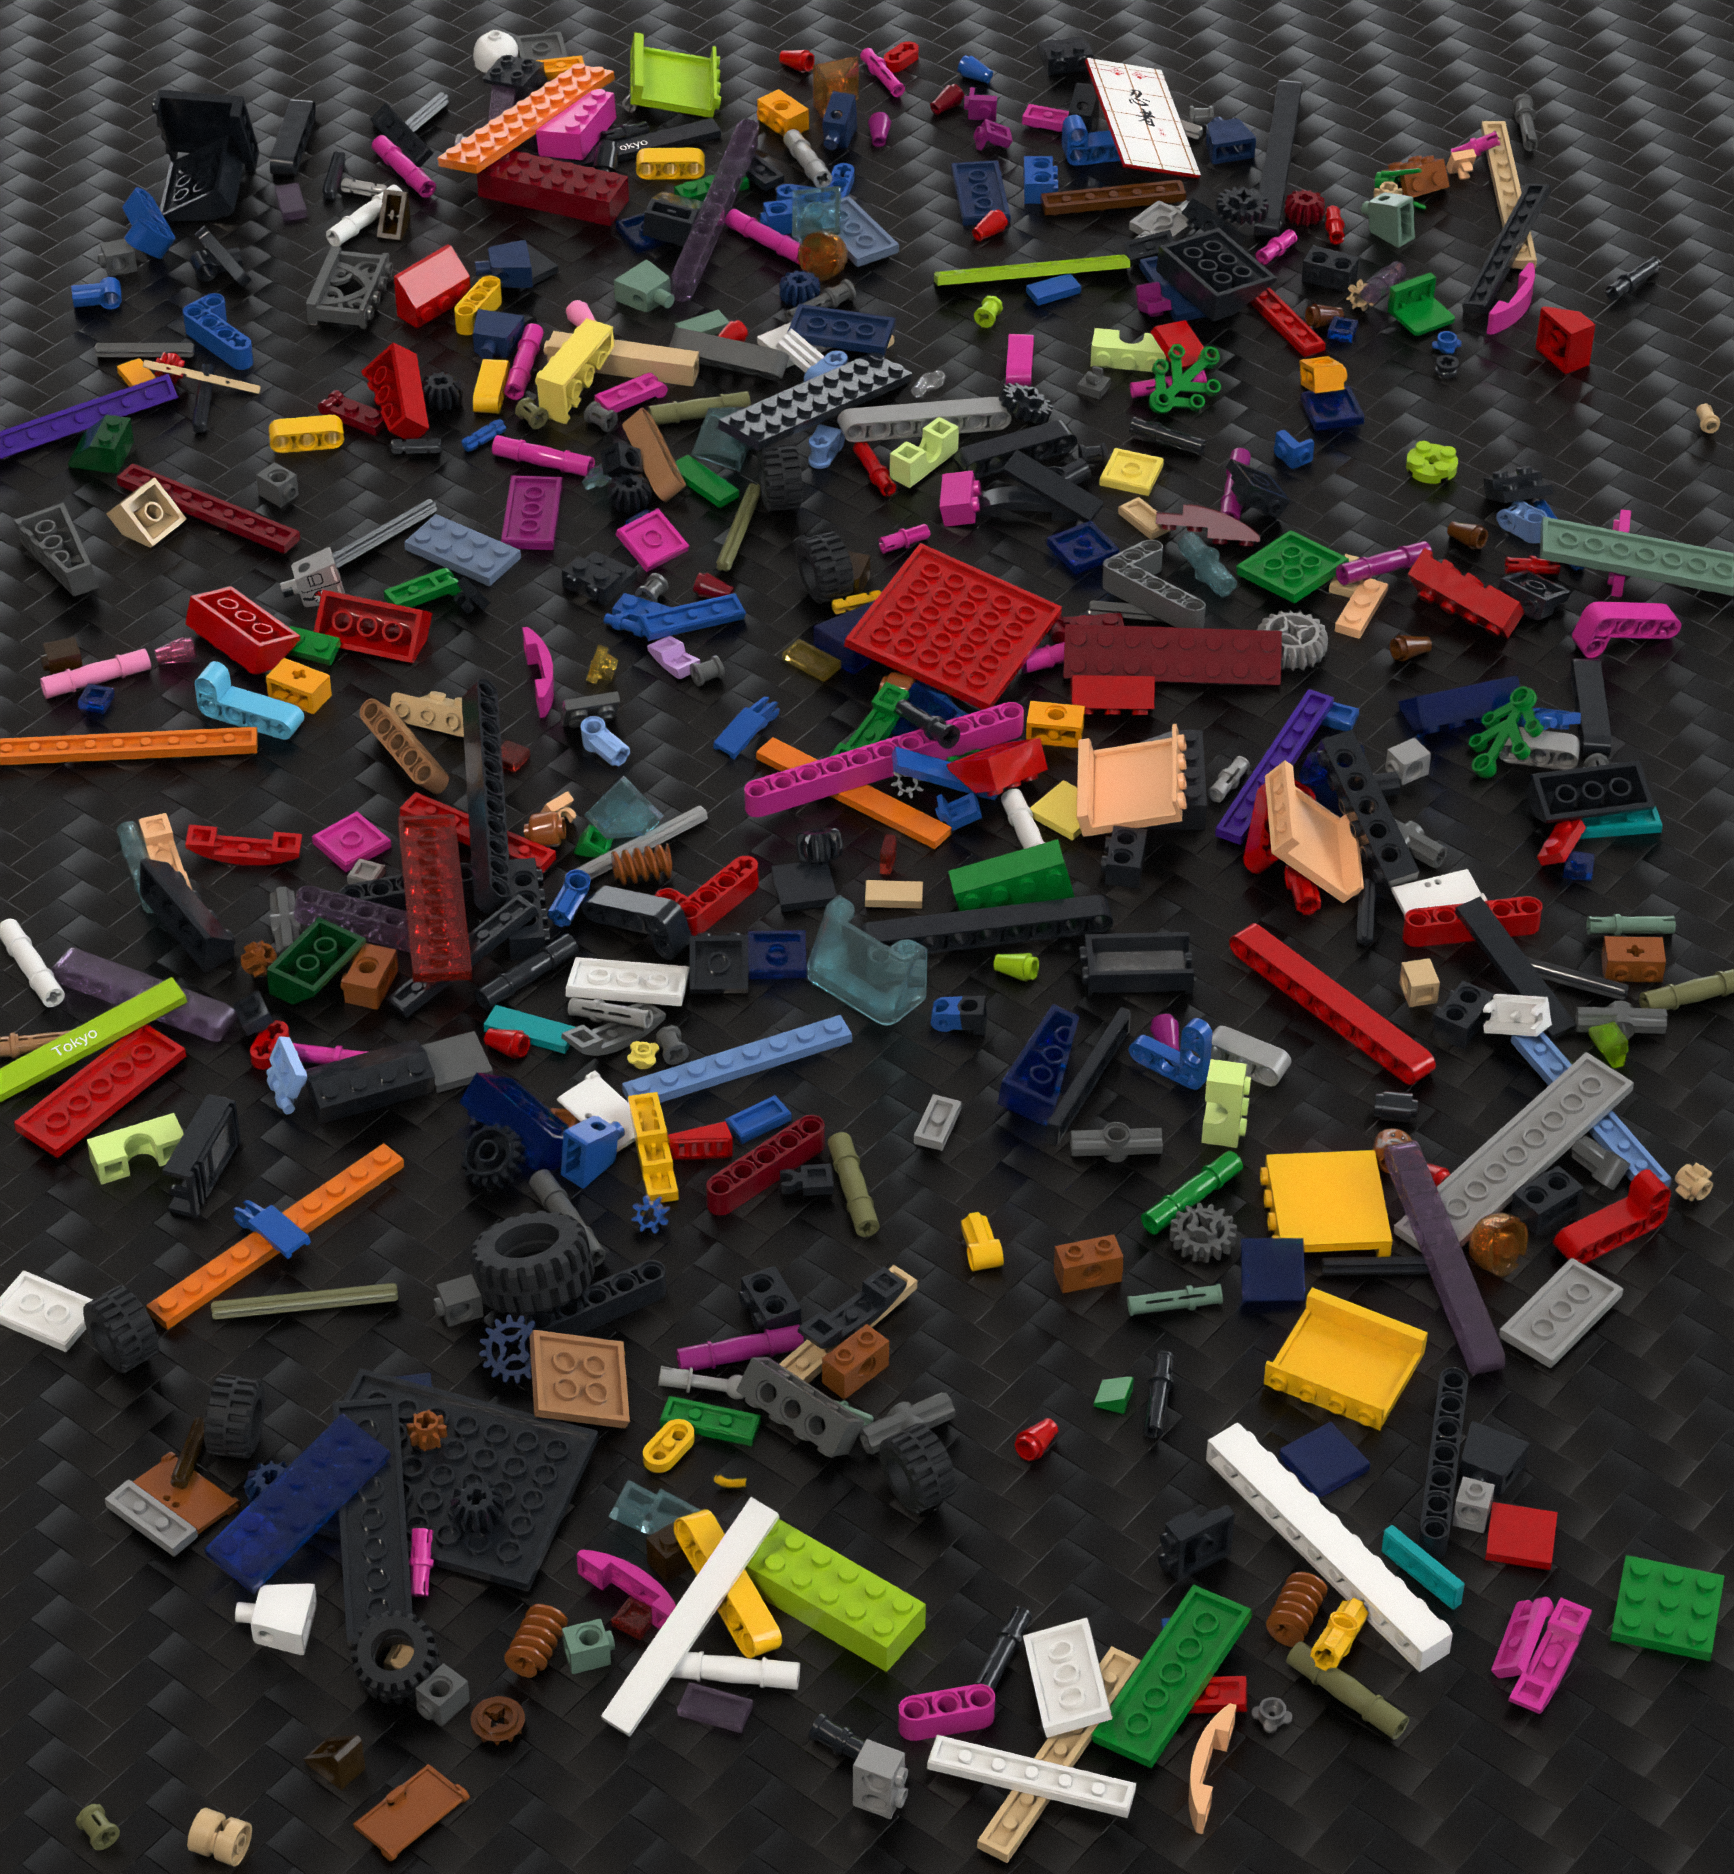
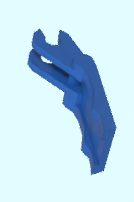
M763 697L750 708L745 707L714 741L713 748L724 751L730 755V758L735 760L756 733L777 717L780 709L778 707L775 709L778 703L774 701L766 704L769 698Z
M245 1200L243 1202L246 1205L245 1209L240 1207L233 1209L236 1213L233 1217L241 1227L249 1228L251 1231L260 1234L275 1250L280 1251L287 1259L292 1257L291 1253L304 1244L307 1246L311 1243L309 1236L273 1205L263 1209L252 1201Z

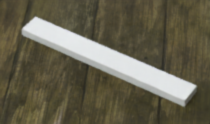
M752 1497L749 1499L601 1715L602 1720L630 1737L779 1519L777 1512Z

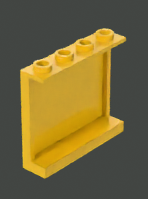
M1375 1150L1266 1155L1265 1167H1260L1261 1186L1266 1185L1267 1189L1264 1190L1265 1208H1270V1212L1267 1215L1268 1230L1274 1231V1235L1271 1237V1248L1273 1254H1278L1279 1266H1284L1285 1253L1375 1249L1377 1257L1391 1256L1392 1236Z
M1312 1287L1307 1295L1306 1309L1273 1362H1266L1264 1384L1277 1391L1300 1398L1304 1402L1325 1408L1334 1414H1340L1362 1425L1381 1430L1425 1354L1428 1332Z

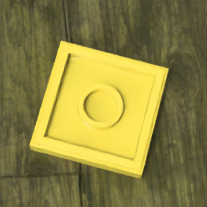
M1114 448L1100 477L1099 485L1149 496L1163 468L1164 459Z
M1063 780L1030 807L1033 819L1073 841L1082 833L1077 820V787Z

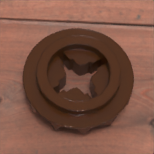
M503 1696L487 1698L481 1701L471 1714L473 1733L480 1736L483 1743L493 1741L498 1746L500 1741L508 1740L512 1742L515 1735L522 1734L525 1713L521 1705L511 1698ZM504 1716V1724L499 1723L496 1727L492 1726V1719L497 1721L500 1717Z

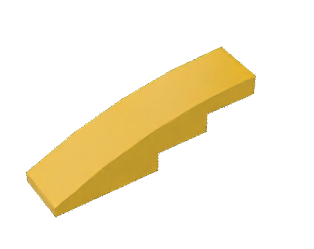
M658 1092L628 1096L646 1195L650 1197L651 1201H655L661 1196L662 1200L660 1203L679 1200L678 1188L673 1172V1160L668 1144L667 1129Z

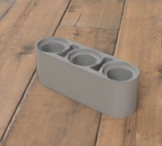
M1519 727L1523 741L1531 749L1530 755L1523 760L1517 759L1512 753L1513 745L1510 737L1499 754L1500 759L1508 763L1559 770L1574 769L1578 764L1580 740L1572 734L1543 730L1537 737H1530L1523 727Z
M1218 1026L1213 1032L1211 1059L1247 1064L1246 1076L1251 1077L1256 1082L1267 1086H1275L1291 1065V1057L1285 1050L1226 1026Z

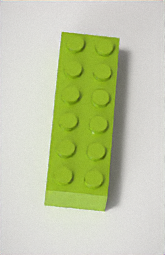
M780 1519L777 1520L745 1567L747 1574L763 1600L885 1672L894 1665L925 1629V1603Z

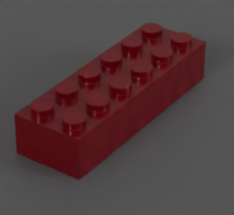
M511 150L477 174L479 197L607 226L612 225L629 201L628 176L598 170L593 167L575 165L571 162L553 160L548 157L535 156L526 152L522 153Z

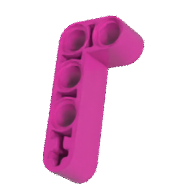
M1593 602L1582 612L1572 633V639L1582 653L1591 659L1603 653L1610 638L1668 639L1674 637L1680 631L1681 622L1671 609L1663 603Z

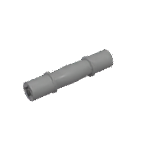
M792 129L787 131L783 141L790 150L791 155L804 168L805 174L813 181L816 187L826 188L832 181V175L825 167L824 162L811 149L810 143L798 130Z

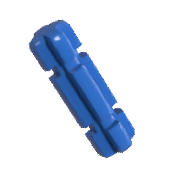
M494 420L489 426L486 425L472 433L471 436L464 438L461 444L466 452L473 451L479 445L481 446L495 438L497 434L500 435L505 432L506 426L503 420Z

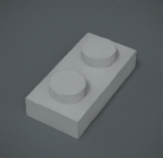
M933 1094L914 1134V1144L942 1151L959 1116L962 1101Z

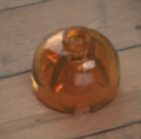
M825 230L818 231L805 237L804 242L798 248V259L803 270L808 273H814V276L819 278V281H824L837 276L845 268L848 260V250L842 238L835 233Z
M1499 1212L1486 1215L1476 1223L1469 1234V1249L1472 1259L1480 1268L1500 1277L1509 1275L1516 1270L1519 1264L1515 1263L1519 1254H1525L1528 1243L1527 1226L1519 1221L1520 1218Z

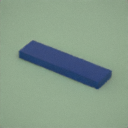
M734 593L641 614L638 617V623L647 640L650 641L745 619L746 612Z
M895 746L892 752L893 770L895 773L969 794L973 792L948 770L947 764L951 762ZM987 792L974 793L976 796L994 801L998 796H988Z

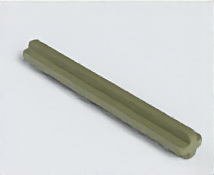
M751 483L746 489L717 559V569L719 571L724 570L727 572L733 564L761 496L759 484Z

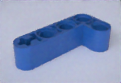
M1070 115L1065 118L1062 124V149L1069 164L1079 166L1121 161L1110 130L1088 133L1080 116Z
M136 187L122 207L132 225L124 239L133 248L162 259L176 238L153 197L142 188Z
M217 293L208 294L183 308L185 333L235 369L245 370L253 365L251 340L226 322L227 315L223 295Z

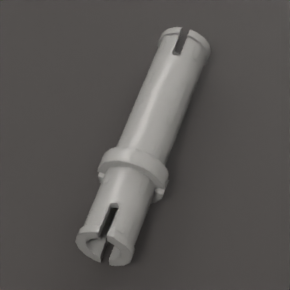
M572 997L568 1003L569 1015L590 1018L593 1022L599 1023L603 1020L643 1028H650L653 1022V1012L651 1010L608 1004L602 999L591 1001ZM590 1009L602 1010L604 1012L592 1011ZM617 1013L630 1015L631 1017L617 1015Z

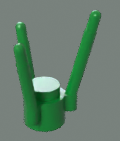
M1421 168L1377 172L1375 188L1380 189V185L1384 182L1398 184V182H1401L1400 175L1421 173L1422 170ZM1413 201L1414 207L1426 209L1425 205Z

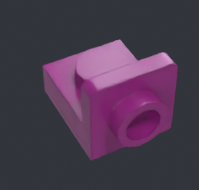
M984 119L981 126L976 128L973 136L976 149L982 151L987 141L995 146L1009 148L1012 143L1009 127Z

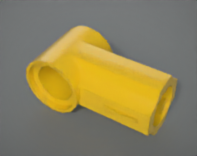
M979 1212L968 1214L965 1219L961 1220V1230L967 1244V1256L971 1270L979 1271L1003 1266L1002 1246L999 1239H994L987 1217Z

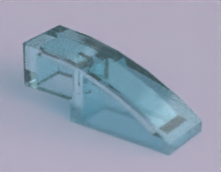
M628 1480L609 1517L631 1528L652 1535L668 1524L674 1523L677 1518L701 1510L661 1488L656 1495Z

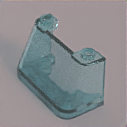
M838 895L826 906L807 962V977L811 982L881 1025H893L926 999L927 948L909 939L900 940L891 947L886 946L849 923L855 914L854 905Z

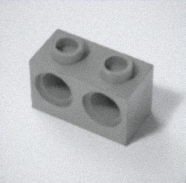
M868 1739L865 1741L853 1764V1806L888 1819L892 1818L897 1807H903L908 1795V1789L904 1788L908 1776V1768H905L904 1752Z

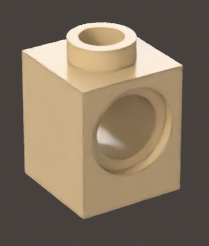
M1430 958L1402 962L1399 983L1409 1007L1437 1003L1440 981Z

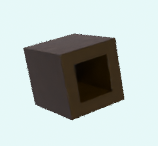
M75 637L43 644L45 655H40L43 671H49V674L53 675L66 671V669L71 671L83 667L81 653Z
M673 1522L646 1538L647 1563L666 1583L692 1568L675 1537Z

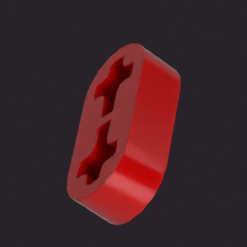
M906 41L894 47L884 55L887 68L891 72L896 73L914 63L919 57V46L914 42Z
M275 1020L266 1030L258 1034L250 1048L251 1063L255 1068L264 1070L272 1067L269 1058L279 1036L290 1037L289 1028L285 1022Z

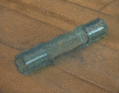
M127 821L120 824L117 828L122 854L127 858L130 872L135 881L134 888L138 893L143 910L147 913H154L140 896V861L144 858L149 859L146 849L147 845L142 838L138 824L133 821Z

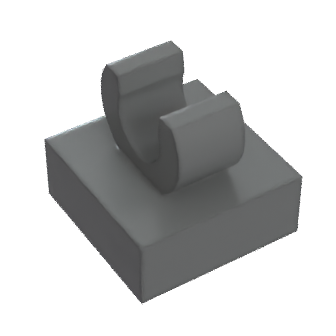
M1093 366L1092 372L1088 371L1078 383L1077 392L1100 400L1110 388L1111 378L1103 376V368Z

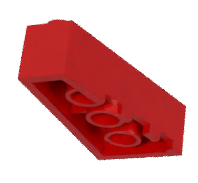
M393 342L361 372L369 381L367 383L369 389L374 391L376 404L382 408L380 413L389 432L405 440L418 439L429 429L417 354Z
M1424 547L1408 572V576L1419 593L1418 597L1426 603L1432 604V602L1439 604L1440 608L1448 614L1454 615V613L1463 616L1462 619L1470 625L1476 626L1479 624L1485 627V631L1495 637L1501 635L1508 639L1525 613L1520 602L1491 585L1484 588V584L1470 573L1463 576L1458 569L1453 567L1454 564L1445 559L1442 563L1438 562L1433 558V552Z

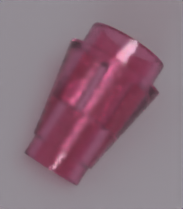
M183 636L155 649L159 664L191 662V659L197 658L192 637L185 638Z

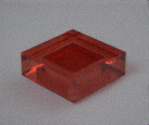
M506 740L501 745L503 768L516 772L530 757V749Z
M885 835L880 851V874L890 875L892 872L897 849V838L895 835Z
M630 1596L612 1618V1626L640 1640L652 1625V1607Z

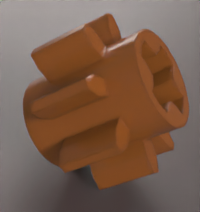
M262 940L258 943L253 941L243 947L246 953L241 955V965L245 972L254 975L255 978L260 975L264 977L267 975V968L277 959V955L271 945L264 944Z
M430 1410L413 1414L414 1423L406 1424L411 1446L417 1445L423 1451L436 1447L440 1448V1438L448 1436L443 1415L436 1416Z

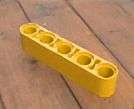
M708 1509L677 1518L674 1522L675 1537L698 1575L725 1534L715 1516ZM744 1569L717 1608V1611L742 1654L747 1658H753L778 1649L782 1643V1636L778 1625Z

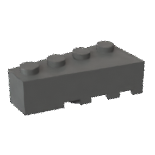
M64 502L14 520L23 546L73 596L99 588L90 560Z

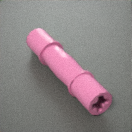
M144 648L123 655L118 654L113 659L91 663L71 671L66 669V671L40 678V684L45 698L48 699L69 692L74 693L76 689L97 685L120 676L123 679L128 675L151 669V663L148 653Z

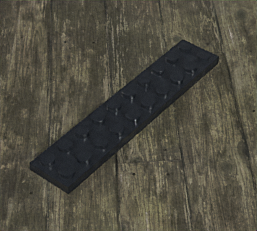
M872 352L719 419L717 429L758 451L834 417L846 409L854 408L911 382L913 373L904 369L902 365L887 360L882 354Z

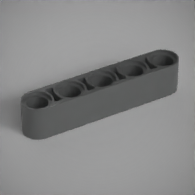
M684 328L674 329L669 345L670 348L699 351L700 364L776 381L783 379L789 360L787 353L777 349Z

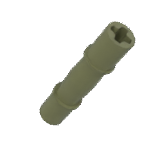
M748 391L724 395L719 394V397L698 398L679 403L672 401L671 403L648 406V413L657 425L678 424L682 420L702 419L721 414L724 417L729 415V412L733 411L735 407L746 408L751 406Z
M1734 969L1717 971L1712 976L1693 979L1677 985L1667 984L1665 987L1642 992L1639 996L1641 1008L1675 1010L1680 1005L1700 1002L1719 995L1722 997L1734 993Z
M845 1132L836 1133L828 1139V1147L833 1159L834 1170L839 1174L841 1187L848 1202L846 1205L847 1211L851 1215L855 1231L859 1236L868 1237L874 1235L879 1230L880 1225L873 1207V1199L868 1195L865 1179L859 1167L860 1159L856 1154L851 1136Z
M1299 1641L1294 1645L1287 1656L1286 1663L1310 1679L1312 1684L1322 1686L1340 1702L1361 1714L1365 1722L1371 1723L1393 1740L1397 1739L1404 1732L1409 1723V1717L1385 1701L1383 1696L1373 1694L1355 1678L1339 1668H1329L1327 1671L1316 1667L1313 1658L1310 1656L1312 1648L1303 1641Z

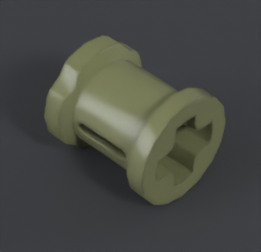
M529 397L521 399L516 405V416L527 420L529 426L533 429H539L547 422V410L536 406L533 399Z
M91 1804L85 1807L76 1817V1825L80 1830L86 1831L91 1838L90 1844L95 1850H104L110 1847L120 1835L117 1825L110 1823L105 1817V1810L101 1804Z

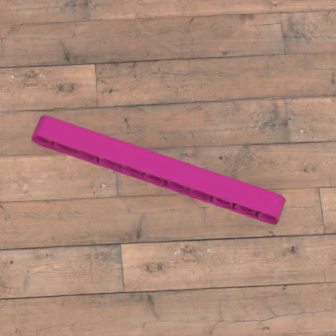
M1007 702L946 721V724H953L960 730L959 741L950 749L941 747L937 740H930L925 736L924 731L919 729L752 780L744 788L745 811L752 817H763L893 777L895 775L893 773L892 752L895 746L941 760H947L948 757L961 756L965 752L983 749L1016 739L1023 734L1024 709L1016 702Z

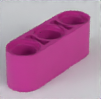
M1009 334L1006 386L1008 383L1013 385L1018 383L1023 387L1024 385L1031 386L1034 335Z
M974 1684L906 1697L899 1704V1733L907 1740L917 1741L934 1738L937 1735L945 1736L989 1727L993 1723L995 1716V1693L987 1685Z

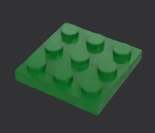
M1290 530L1238 564L1236 570L1237 575L1296 603L1335 577L1337 566L1349 562V558Z
M1626 1555L1610 1640L1710 1661L1724 1575Z

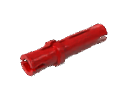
M867 441L863 443L856 442L853 446V451L870 474L869 479L871 482L877 485L883 496H886V493L888 496L892 495L896 490V485L889 477L888 469L881 465Z

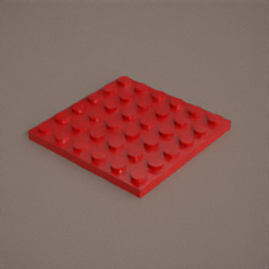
M920 543L845 638L844 647L984 710L994 706L1059 618L1062 606Z

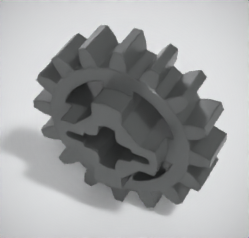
M1197 1203V1209H1192L1187 1205L1185 1206V1213L1177 1211L1176 1219L1171 1220L1170 1241H1174V1250L1182 1249V1257L1191 1254L1195 1262L1199 1257H1203L1207 1263L1211 1256L1220 1260L1222 1252L1229 1255L1231 1246H1235L1237 1225L1233 1224L1232 1215L1224 1217L1225 1209L1223 1208L1214 1211L1213 1204H1210L1207 1209L1203 1208L1201 1203Z

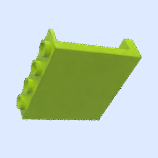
M634 32L630 50V104L713 118L715 109L719 110L721 96L719 95L721 87L719 82L720 69H718L720 56H716V46L712 47L710 58L644 47V34Z

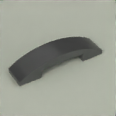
M636 1003L628 1007L651 1010L653 1012V1022L650 1028L610 1022L590 1030L585 1025H581L563 1032L561 1038L583 1054L591 1056L606 1055L630 1046L631 1043L639 1041L665 1020L666 1014L653 1004Z

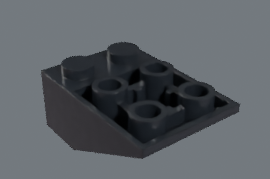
M662 191L651 198L645 211L642 235L656 240L675 243L679 246L689 247L705 214L708 203Z

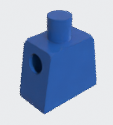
M592 1116L566 1129L563 1132L561 1175L582 1189L587 1187L616 1160L617 1141L625 1135L623 1126L617 1121L608 1123L599 1116Z

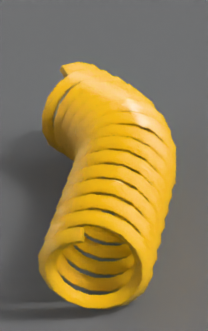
M716 1475L714 1482L722 1487L724 1486V1488L726 1486L727 1488L745 1487L746 1478H740V1480L733 1479L732 1481V1479L724 1478L721 1475L717 1477Z

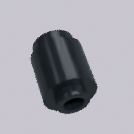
M601 140L599 142V145L596 146L593 168L616 173L620 152L616 142L611 140Z
M1393 1091L1376 1093L1374 1117H1381L1382 1121L1410 1123V1118H1416L1418 1100L1412 1099V1093Z

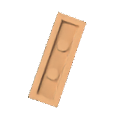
M1375 579L1361 580L1335 623V632L1360 639L1388 591V584Z

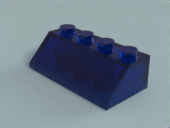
M1518 675L1417 696L1398 701V704L1413 731L1423 729L1424 734L1440 731V725L1449 724V729L1466 726L1465 720L1473 718L1475 723H1480L1484 714L1495 711L1509 703L1511 693L1520 687Z
M476 1072L459 1102L468 1110L467 1114L474 1120L483 1122L489 1127L499 1123L503 1128L507 1125L522 1137L521 1143L526 1146L527 1150L520 1154L526 1158L525 1164L530 1168L540 1171L541 1169L556 1170L560 1167L562 1163L563 1132L570 1128L569 1125L513 1078Z

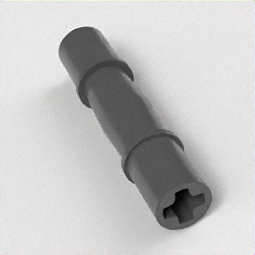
M546 1169L536 1172L530 1178L529 1184L540 1199L543 1208L550 1213L553 1211L561 1212L563 1215L568 1214L578 1220L584 1226L587 1233L594 1267L600 1265L606 1258V1252L594 1236L593 1230L585 1225L578 1211L567 1199L566 1191L560 1187L551 1172Z

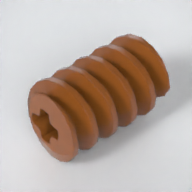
M668 843L666 844L665 851L661 844H656L654 853L650 846H645L643 855L639 848H634L632 857L626 849L622 850L621 858L616 851L611 852L615 880L620 879L623 886H626L628 877H631L633 883L637 884L639 875H642L645 882H649L651 873H653L657 881L660 880L661 872H664L667 878L671 879L672 859Z
M1297 1572L1288 1576L1276 1604L1266 1621L1267 1630L1276 1641L1289 1647H1294L1299 1641H1304V1636L1307 1635L1309 1627L1317 1615L1318 1608L1328 1592L1323 1580L1306 1572Z
M535 1604L530 1607L515 1634V1638L510 1644V1648L505 1654L507 1666L515 1673L527 1678L535 1677L537 1671L544 1670L548 1665L547 1660L553 1655L552 1650L558 1645L557 1640L562 1636V1628L568 1625L567 1617L558 1609L548 1605Z

